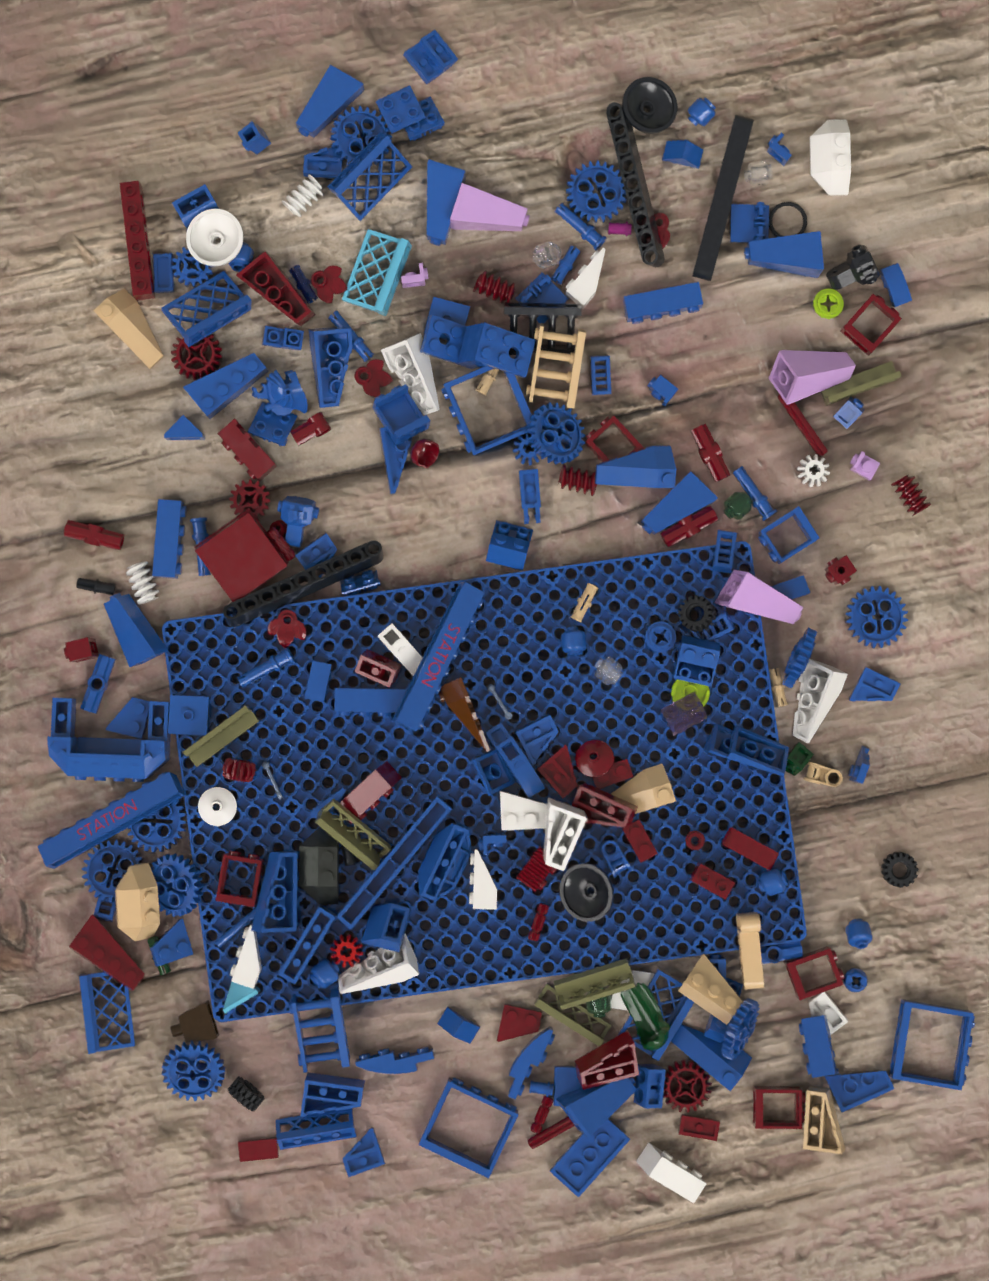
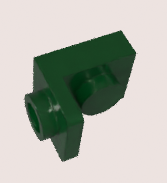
M798 742L788 754L786 772L793 776L797 775L803 770L814 754Z

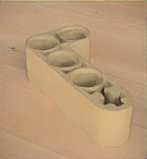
M757 912L736 914L743 988L744 990L764 988L759 931H761L759 914Z

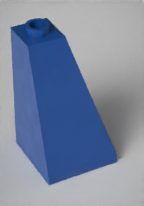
M428 159L427 240H430V243L433 245H446L451 229L450 218L461 184L466 182L465 170Z
M821 231L749 241L747 247L744 248V257L748 259V265L818 278L824 270Z
M633 1077L584 1090L579 1088L558 1097L556 1101L575 1127L588 1139L637 1091L633 1085L636 1082Z

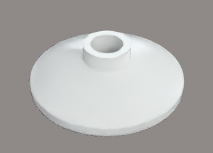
M214 787L202 794L198 802V811L206 823L213 826H221L233 819L237 811V802L229 790L222 787ZM215 803H218L220 805V809L218 811L214 810L213 805Z

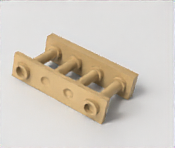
M540 323L539 328H535L534 339L537 340L531 385H527L526 396H529V402L532 403L534 395L563 399L566 402L567 408H574L586 330L578 329L577 334L574 333L573 335L543 331L544 324ZM542 339L572 343V345H575L574 353L566 354L541 350ZM539 358L567 361L569 364H572L571 372L563 373L538 369ZM536 377L565 380L566 383H569V389L562 392L535 388Z

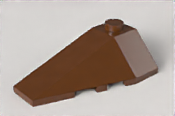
M462 678L442 685L441 691H439L442 703L446 701L449 708L486 752L490 751Z

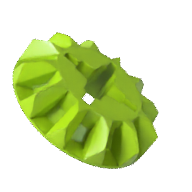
M823 289L814 297L813 306L815 313L821 318L832 319L842 312L844 301L838 291ZM827 297L829 302L834 304L830 307L829 312L827 306L821 305L826 302Z

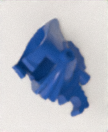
M275 370L274 373L269 374V377H266V384L261 383L262 390L260 392H257V389L252 387L253 397L269 401V403L264 405L267 412L271 410L277 416L291 414V411L294 409L302 413L307 412L306 395L301 388L296 371H285L286 379L283 380L277 370Z

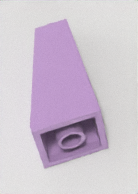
M462 183L450 218L451 229L522 231L523 226L527 227L530 216L527 215V208Z
M780 350L769 380L788 405L849 380L856 365L847 352Z
M733 570L715 601L716 604L791 624L799 620L803 609L802 606L752 574L739 570Z

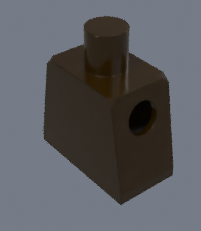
M209 1000L178 1016L180 1023L170 1026L172 1036L184 1035L186 1043L191 1042V1040L196 1042L216 1039L219 1036Z

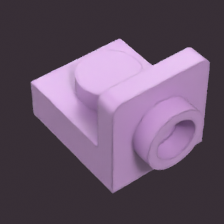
M419 263L420 274L409 272L405 276H401L403 288L426 286L425 280L428 279L427 268H423V263Z
M861 451L859 454L855 453L851 459L850 464H852L850 470L870 481L880 463L866 456L865 452Z

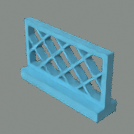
M368 229L342 301L387 316L412 248L409 240L398 239ZM371 235L378 237L381 242L372 248L369 245ZM390 242L397 243L396 249L388 253L385 245ZM383 247L386 255L376 259L373 251ZM371 253L374 261L364 265L362 261L363 256ZM388 258L390 262L389 268L382 271L378 263ZM376 264L379 273L370 277L366 269ZM364 270L367 279L358 283L356 275ZM382 276L384 281L382 286L375 289L372 280ZM370 282L373 290L363 295L360 286ZM358 288L361 296L354 300L348 298L350 292ZM375 294L377 297L375 306L367 304L365 298Z

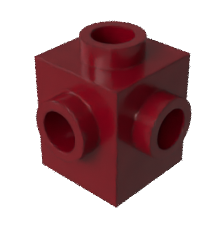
M847 555L839 560L835 557L827 563L829 567L824 569L827 580L835 585L839 583L844 585L851 580L850 576L857 572Z

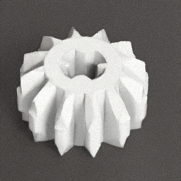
M815 454L813 460L808 455L806 456V461L803 459L800 461L802 466H798L797 470L802 473L798 475V478H805L802 481L803 484L809 481V487H813L815 482L818 487L821 485V481H827L824 475H829L830 471L824 470L829 467V464H822L825 458L822 457L818 461V455ZM812 467H815V470H817V473L814 475L811 474L812 471H809Z

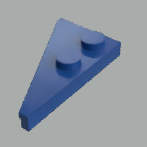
M383 427L379 431L390 495L396 493L412 438L396 445L385 427Z

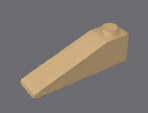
M663 764L642 770L611 793V795L638 806L636 813L676 801Z

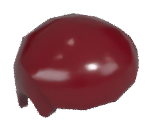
M430 439L418 440L411 449L410 456L413 463L417 466L429 468L438 458L439 445Z

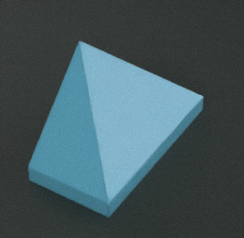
M231 982L223 1012L227 1013L260 992L259 987L252 989Z

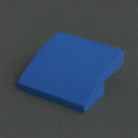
M436 30L421 38L418 44L406 50L403 55L426 85L458 61L456 55Z
M554 1066L553 1105L560 1106L556 1101L558 1097L582 1088L577 1078L576 1067Z

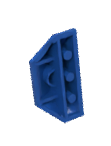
M452 823L434 836L418 870L419 895L433 901H438L440 897L456 888L472 853L469 830Z

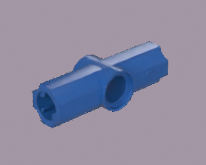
M99 654L92 676L88 680V687L80 709L97 714L104 692L108 688V681L116 659ZM98 678L102 681L100 689L94 687V682Z
M800 941L760 947L762 964L778 963L779 961L803 957ZM771 949H776V957L773 959L769 958L768 952Z

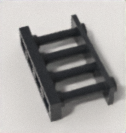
M505 302L504 314L510 317L511 332L517 333L518 317L520 315H527L529 317V338L534 339L537 317L539 315H547L548 332L555 333L556 318H558V315L566 316L568 318L567 334L573 335L575 333V318L581 316L582 313L581 304ZM548 340V345L541 344V350L570 354L571 352L574 353L575 345L567 342V345H555V340ZM535 341L533 353H536V346H537L536 341ZM510 348L509 355H516L514 348Z

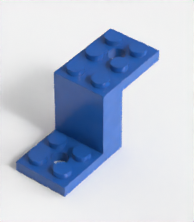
M429 315L420 352L469 369L490 366L524 378L527 376L536 340L487 323L464 326L435 315ZM441 334L447 337L445 345L439 340ZM510 348H514L516 351L514 359L509 356Z

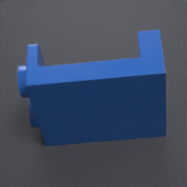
M407 384L396 386L386 395L381 394L377 396L373 403L374 412L396 445L429 429L430 425L429 417L422 415L408 393L409 387Z

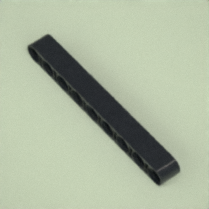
M613 102L608 105L606 115L641 258L645 264L657 268L664 263V253L633 127L626 119L622 105ZM620 109L619 115L615 117L616 111ZM624 127V132L620 135V130ZM629 145L628 151L624 153L625 147ZM633 163V168L629 171V165ZM638 181L637 187L633 189V184ZM642 199L641 206L637 207L638 201ZM646 217L647 221L642 226V220ZM651 235V241L647 244L646 239ZM655 253V260L651 262V256Z
M735 114L692 277L707 281L712 279L754 119Z
M369 541L231 602L223 609L226 622L231 627L240 626L381 563L384 558L382 546L378 541ZM373 551H378L376 554H371ZM355 559H361L358 562H353ZM339 566L343 567L340 570H336V568ZM321 574H325L324 577H318ZM303 582H308L306 585H300ZM267 598H272L270 601H265ZM254 605V608L247 609L249 606ZM237 613L236 616L229 617L231 614Z

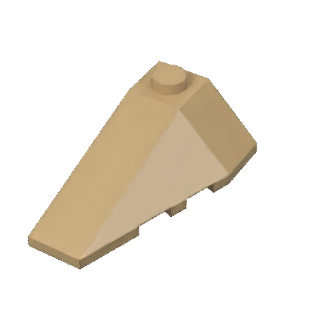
M125 288L107 297L94 310L149 369L164 357L139 303Z

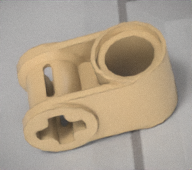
M808 762L809 768L806 777L803 779L804 781L831 787L841 784L843 777L838 770ZM834 772L838 780L832 784L829 782L828 776Z

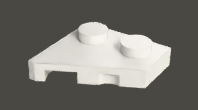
M826 992L817 994L809 1000L812 1017L826 1015L830 1035L848 1022V1019Z

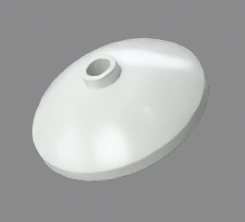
M209 209L201 212L191 221L186 233L187 247L191 255L197 261L207 266H222L232 261L240 252L244 239L239 221L231 213L222 209ZM220 238V243L215 244V240Z

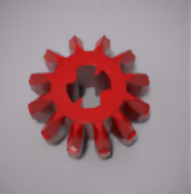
M351 934L347 935V940H345L343 935H340V941L337 939L333 941L336 946H331L330 950L336 951V953H333L331 958L338 956L335 962L337 965L341 960L343 961L342 967L344 968L347 962H349L351 967L354 966L353 960L360 962V958L357 955H363V951L357 949L361 948L363 944H355L358 941V937L351 941ZM344 946H346L347 949H352V951H350L349 953L350 955H347V953L342 952L344 950Z

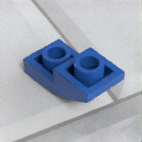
M895 263L880 269L884 288L888 289L892 306L897 307L912 301L906 279L899 264Z
M265 325L262 345L301 350L304 331Z
M804 575L771 586L791 600L811 593Z

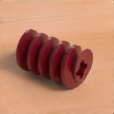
M485 270L479 275L473 292H475L479 288L480 295L486 291L487 298L493 294L494 301L500 297L501 304L506 300L507 303H511L515 293V283L513 282L508 286L507 279L501 283L500 276L494 280L493 273L487 277V271Z
M563 464L558 484L561 483V489L568 485L569 491L575 486L577 493L583 488L585 495L590 490L591 496H594L597 484H595L596 473L592 472L589 476L588 470H585L581 474L580 468L574 473L573 466L566 471V465Z
M906 475L892 483L891 486H898L895 492H902L899 499H906L903 506L910 505L907 513L914 512L912 515L914 516L928 508L931 503H924L927 496H920L923 489L916 490L919 483H912L915 476L908 477Z

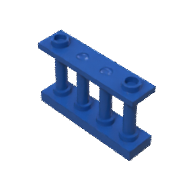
M339 988L331 989V997H327V999L298 1003L297 995L292 994V1002H289V1012L294 1015L300 1049L298 1063L299 1066H303V1072H308V1063L332 1059L341 1060L342 1068L350 1067V1053ZM329 1007V1009L332 1008L333 1014L330 1017L301 1020L299 1012ZM330 1024L336 1028L333 1034L304 1038L302 1028ZM328 1042L338 1043L339 1049L333 1052L311 1055L306 1053V1045Z

